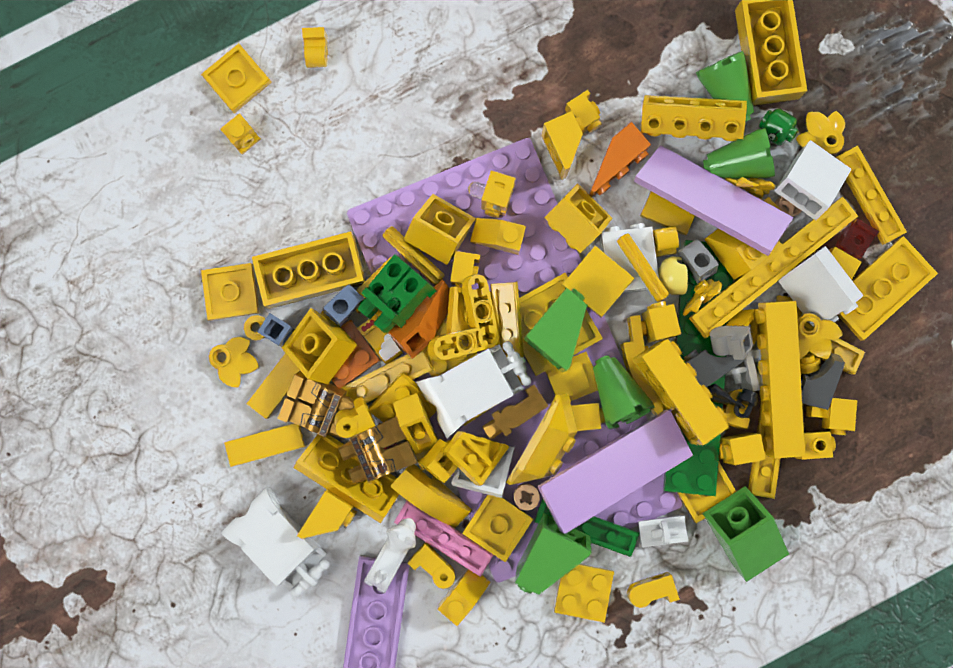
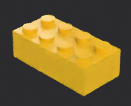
M741 0L735 9L741 51L744 52L753 106L800 99L807 92L793 0Z
M351 231L252 257L263 305L268 309L338 292L349 284L352 287L361 286L366 281L355 237Z
M668 339L659 341L632 360L665 408L671 410L679 428L690 444L705 445L729 428L726 423L727 416L720 407L714 406L710 400L712 395L705 385L700 386L695 378L697 373L689 363H684L680 357L682 352L674 341L670 342Z

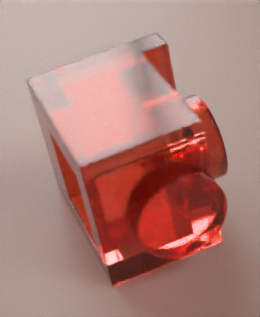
M857 218L847 225L835 247L856 259H861L879 231ZM854 238L861 241L859 245L855 243Z

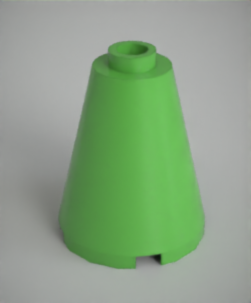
M743 51L728 56L710 65V67L707 66L696 72L698 79L713 99L747 101L745 122L751 119L750 115L754 113Z
M765 128L745 135L743 139H737L708 153L707 159L703 160L704 169L722 179H739L741 177L770 178L775 176L770 142Z
M606 355L596 360V366L593 367L605 424L609 430L619 428L618 422L622 421V423L626 422V424H629L651 412L650 408H655L651 399L616 357L610 358L609 355Z

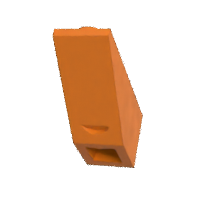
M632 122L612 138L589 193L591 197L596 193L601 196L611 187L610 181L615 177L620 180L630 171L629 165L634 161L639 164L649 155L647 150L651 143Z
M443 279L434 286L437 290L431 298L427 296L420 303L413 315L405 321L406 323L402 328L395 325L388 332L396 344L412 359L434 338L448 313L450 288Z

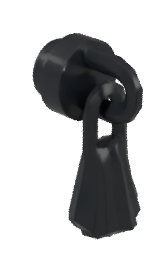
M716 383L707 387L712 395L710 399L712 402L733 405L734 413L739 418H747L758 402L756 399L758 394L748 389H743L742 392H739L736 397L737 401H735ZM743 404L748 405L746 411L741 414L739 409H745Z

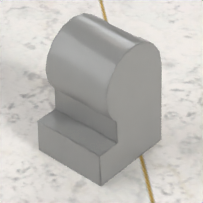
M696 239L679 250L683 263L691 271L692 277L697 284L717 272L718 262L699 240Z
M720 326L710 331L712 349L714 354L718 356L730 354L733 355L735 360H744L753 347L750 326Z

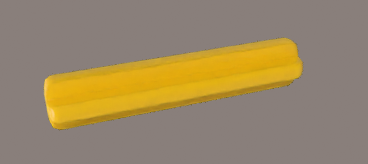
M393 226L385 230L382 235L383 238L429 281L437 285L444 278V273L417 248L404 241V236Z
M627 233L617 240L618 245L654 299L660 302L668 297V291L630 234Z

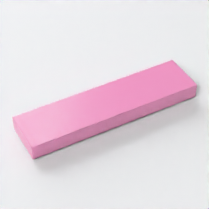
M406 501L394 523L398 525L403 519L411 518L416 525L414 533L416 537L481 577L493 554L452 526L431 517L409 501Z

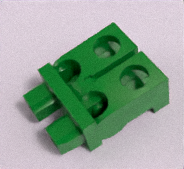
M394 254L372 280L369 287L361 292L366 298L357 309L368 319H371L380 310L382 314L373 324L387 334L395 325L402 328L406 323L405 321L413 315L420 303L427 296L431 298L437 290Z

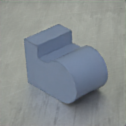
M349 284L323 307V312L341 327L365 298Z
M269 313L257 332L282 347L295 329Z

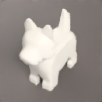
M411 518L403 519L398 525L387 530L388 538L364 580V583L369 586H376L377 590L384 594L408 550L415 547L414 533L416 525Z

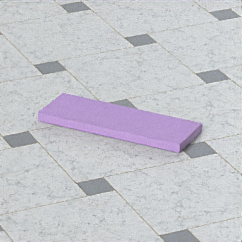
M661 145L639 171L634 180L637 184L767 256L774 249L794 218Z
M665 410L537 487L559 530L565 534L690 458L693 454L671 410Z
M359 556L343 668H395L410 567L408 562L401 563L384 594L378 591L376 586H369L364 583L376 558Z

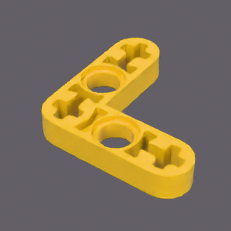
M471 275L466 277L462 283L470 329L432 338L428 344V352L433 359L447 360L490 349L498 343L499 334L490 290L484 276ZM478 283L479 288L472 290V285ZM474 298H482V300L474 301ZM478 305H482L485 309V315L482 319L476 315V307ZM479 323H487V326L479 327ZM489 334V338H488V339H486V340H483V339H482V336H483V335ZM462 335L467 337L469 343L465 350L459 346V339ZM451 344V348L438 352L437 347Z

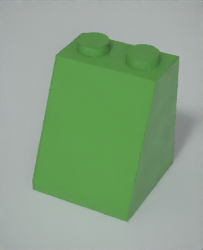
M566 288L523 339L562 373L567 371L571 365L587 304L583 302L585 297L574 288L571 291Z
M746 486L702 513L732 565L746 582L789 555L774 517Z
M544 513L517 564L515 583L518 584V588L529 594L532 592L538 595L590 556L592 552L590 536L575 528L563 534L559 530L554 518Z

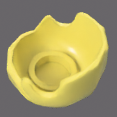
M676 256L662 261L658 269V275L669 294L684 295L688 285L687 266L678 263L677 261L682 260V258Z

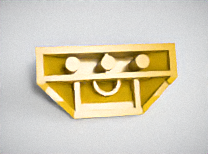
M556 394L549 409L511 475L508 477L506 483L509 485L548 477L552 474L555 475L562 467L563 462L561 459L565 452L568 453L573 448L576 442L574 437L577 433L570 398L567 394Z

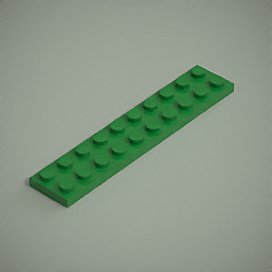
M685 240L683 247L693 242V240ZM700 241L719 264L717 272L707 278L706 281L712 279L714 282L720 281L722 283L721 293L733 283V278L707 242ZM687 268L686 294L679 295L677 319L681 334L676 336L675 342L682 352L680 357L685 363L683 357L695 349L698 353L706 350L712 356L727 357V355L718 356L714 354L710 336L704 338L689 318L696 312L690 311L686 316L683 315L685 306L694 297V288L697 285L692 277L693 274ZM702 302L701 305H700L699 310H700L703 306H705L708 302H706V303H703V302ZM725 375L712 384L716 383L724 390ZM712 402L715 407H720L723 410V404ZM721 433L705 445L690 444L683 434L693 456L664 473L663 491L716 496Z

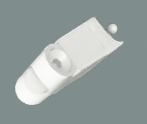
M504 342L502 348L499 344L491 349H487L440 376L416 382L425 399L437 408V421L447 439L469 419L524 390L522 384L524 386L531 384V378L527 375V368L524 364L526 360L524 357L521 358L518 352L514 351L511 342Z
M266 487L251 502L246 515L236 517L221 531V534L226 539L241 547L245 554L276 587L281 584L285 585L290 590L292 589L291 593L294 597H299L305 589H309L311 586L315 587L318 584L321 573L329 567L327 560H321L327 553L312 537L301 539L297 536L302 527L282 509L279 500L269 487Z

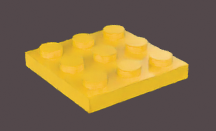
M566 272L519 298L523 354L535 376L552 368L554 365L523 339L566 289L562 286L568 278ZM587 309L574 355L603 339Z

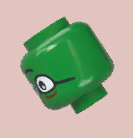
M780 108L773 111L769 110L759 124V128L766 129L769 141L777 146L783 145L786 141L791 143L799 131L795 128L797 119Z

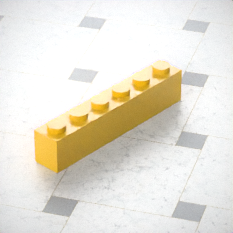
M797 302L758 303V308L755 310L756 323L759 324L760 332L757 335L756 341L758 349L761 350L758 371L762 375V385L760 386L759 393L764 403V411L761 412V422L765 426V437L762 439L763 448L766 455L774 459L805 456Z

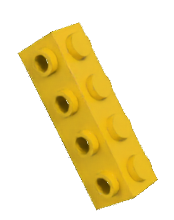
M645 95L642 106L641 133H646L649 136L668 134L676 138L697 136V138L703 140L711 139L712 137L722 138L726 141L743 139L747 101Z

